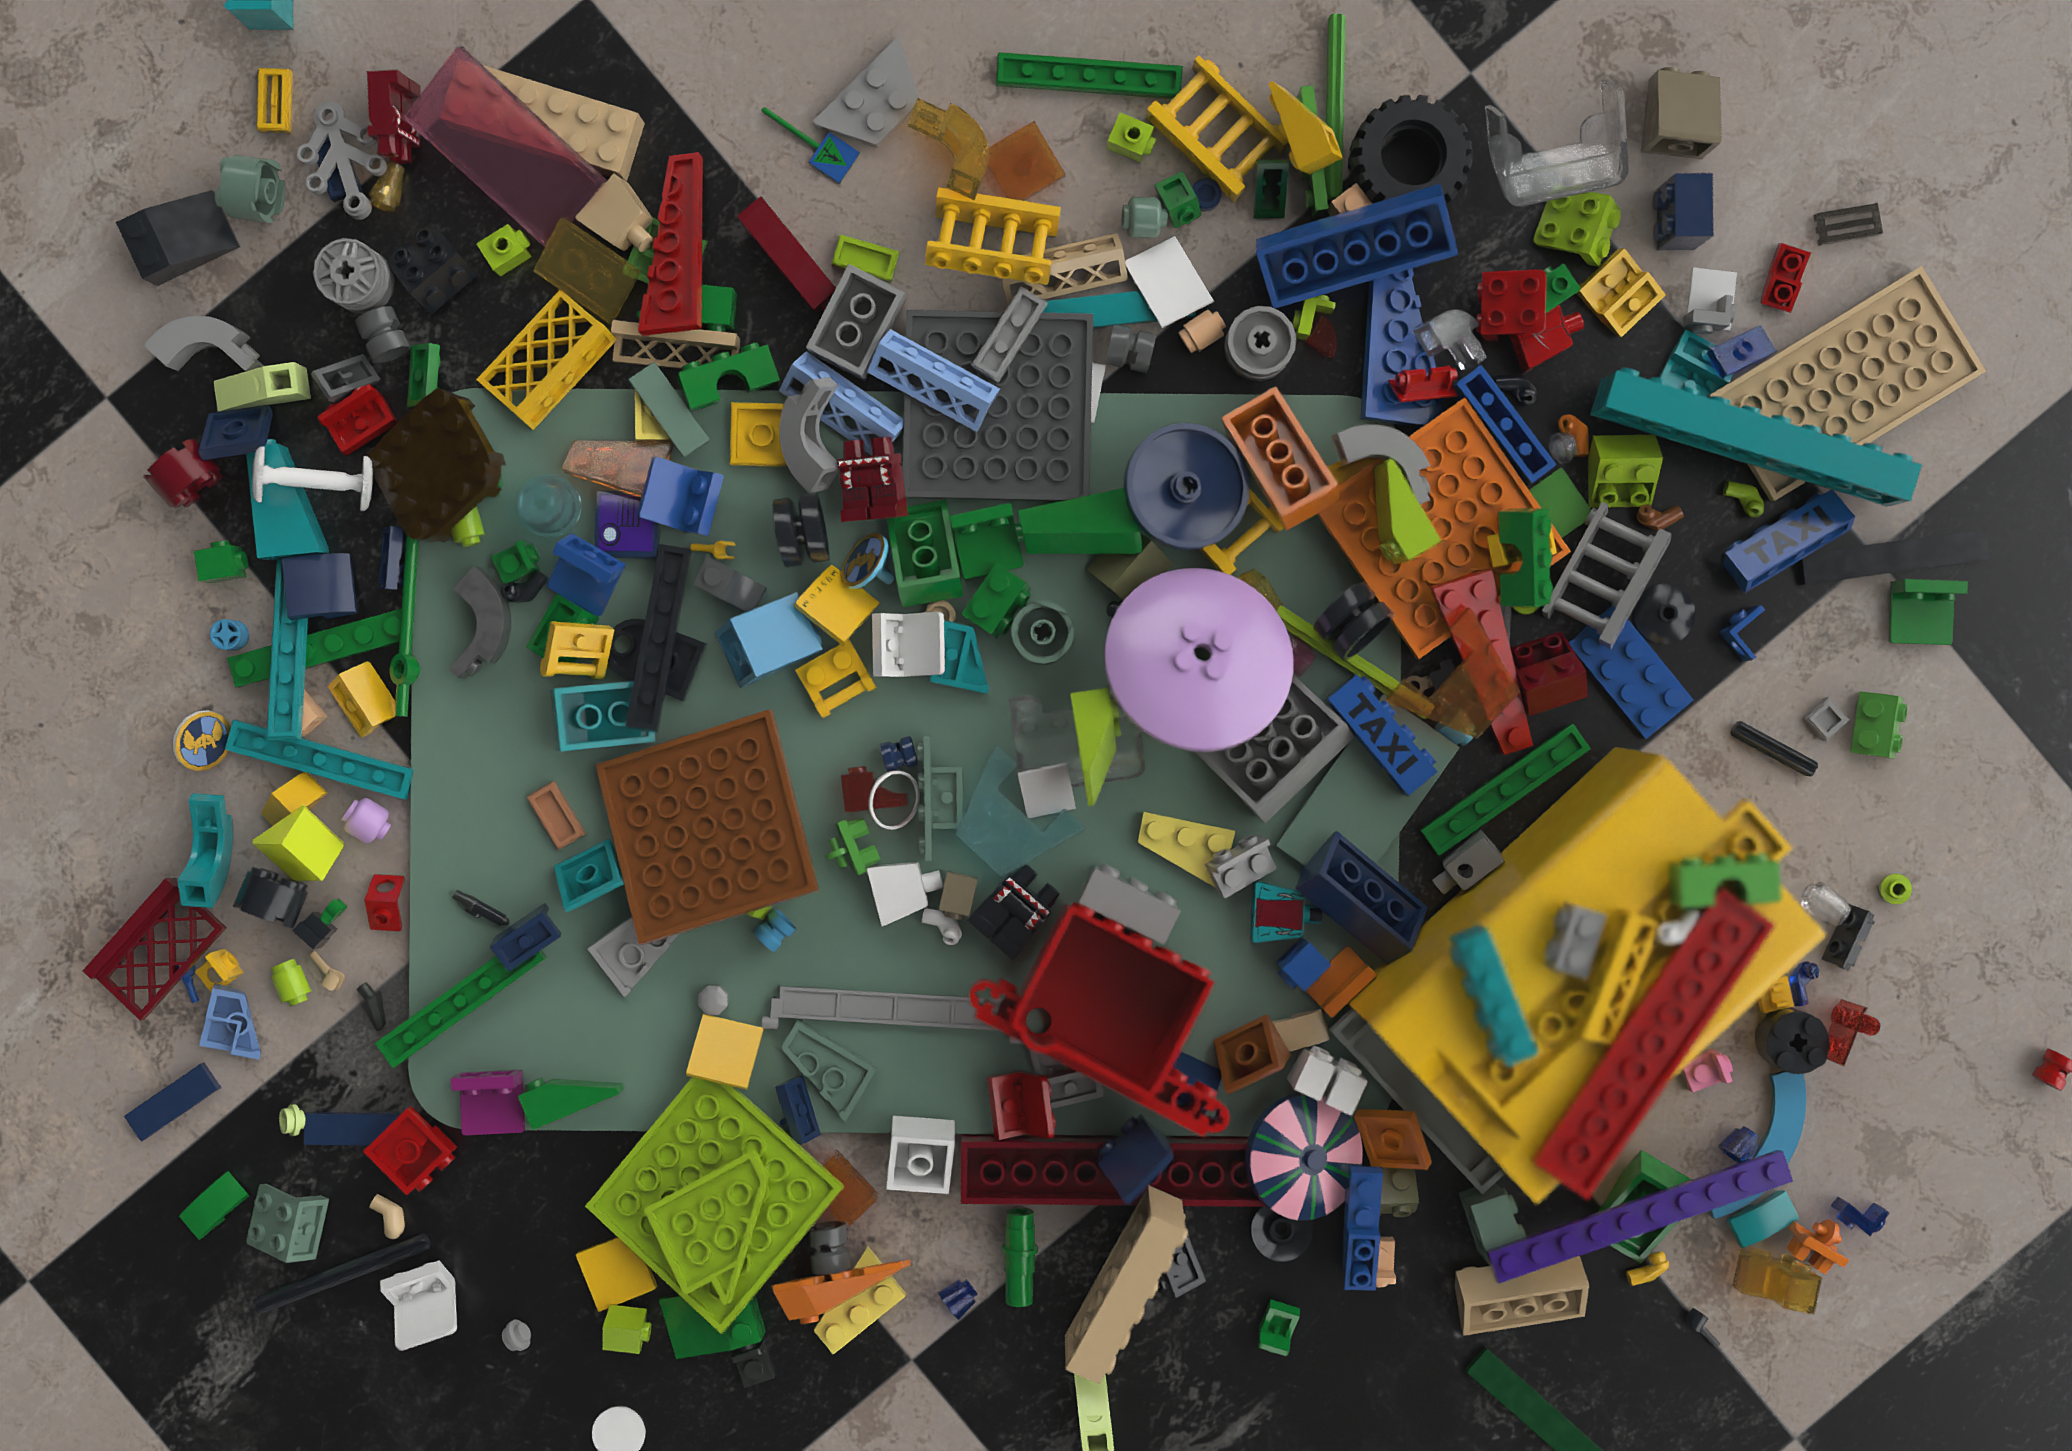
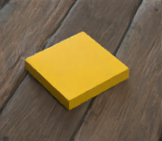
M731 402V466L788 467L782 453L779 435L780 418L784 404Z
M703 1014L686 1076L748 1090L764 1028Z
M618 1237L604 1241L576 1254L598 1312L608 1309L610 1305H618L655 1290L658 1287L651 1268Z

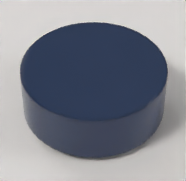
M1203 178L1194 183L1192 189L1198 198L1201 211H1211L1216 208L1222 196L1219 184L1210 178Z

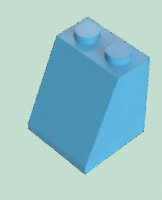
M797 592L731 618L715 632L740 689L812 657L822 650V639L819 631L812 627L810 620L794 607L795 602L799 599Z

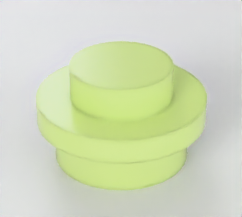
M296 1104L289 1105L288 1108L281 1109L279 1124L283 1134L289 1133L290 1136H296L299 1134L300 1129L304 1128L305 1115L303 1110H299Z

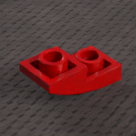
M1784 243L1778 244L1764 285L1761 304L1789 313L1792 312L1803 284L1800 280L1811 252Z

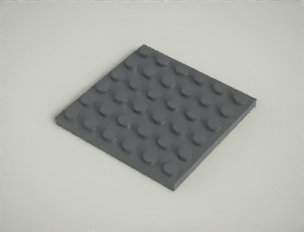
M906 309V338L1000 388L996 399L989 407L977 432L905 393L903 480L906 498L1064 501L1089 495L1093 314L1042 313L999 383H996L973 369L971 365L1004 312ZM915 374L906 375L910 384L915 387L923 386L920 377ZM942 389L934 390L939 400L943 402L951 401L946 391ZM970 404L962 405L965 414L976 419L980 410Z

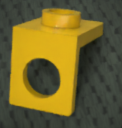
M226 949L207 954L205 958L208 961L195 971L211 993L215 984L208 974L211 967L215 969L223 980L216 984L224 986L229 985L244 973L239 967L237 959Z

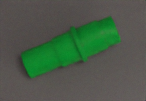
M1016 1207L1006 1211L1004 1244L1001 1245V1252L1004 1254V1272L1006 1273L1005 1303L1012 1307H1026L1033 1303V1273L1035 1272V1254L1038 1253V1245L1035 1244L1034 1211L1029 1208Z

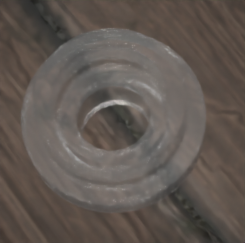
M1557 433L1551 437L1549 450L1554 459L1561 463H1567L1572 460V457L1577 455V444L1571 434Z

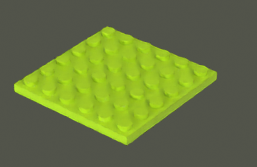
M692 1077L585 1207L717 1331L723 1333L845 1186L736 1087ZM756 1149L770 1179L732 1301L723 1306L712 1282L684 1296L643 1209Z

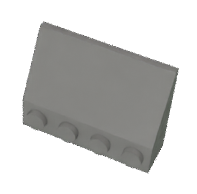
M1293 675L1289 693L1283 706L1275 718L1259 734L1231 748L1217 751H1195V753L1266 824L1354 738V735L1339 716Z

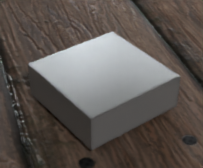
M1825 697L1803 717L1806 723L1823 741L1830 739L1850 721L1829 697Z

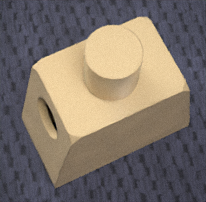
M615 173L575 217L579 222L623 251L628 250L633 244L640 252H643L653 243V238L645 231L652 223V216L629 183Z

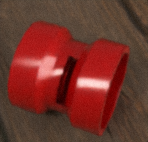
M2047 1048L2043 1055L2044 1062L2041 1066L2036 1067L2032 1076L2048 1086L2062 1091L2066 1085L2065 1078L2067 1074L2072 1073V1060Z

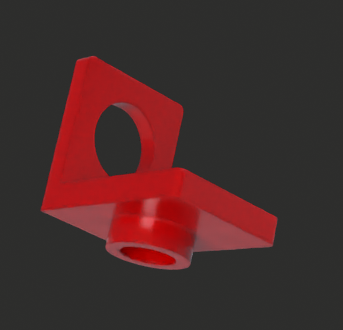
M373 875L364 899L371 930L401 931L402 921L398 898L405 881L404 876ZM383 883L395 885L388 892H379L377 890V887Z

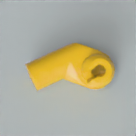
M1663 1251L1649 1254L1650 1265L1626 1271L1627 1279L1631 1286L1653 1281L1669 1268V1261H1666V1255Z

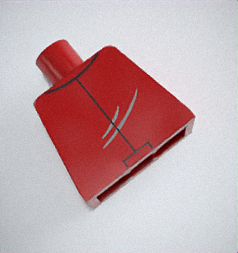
M1558 305L1546 313L1545 330L1542 333L1509 335L1522 373L1528 372L1573 345L1570 334L1584 329V322L1578 311L1563 316L1561 307Z

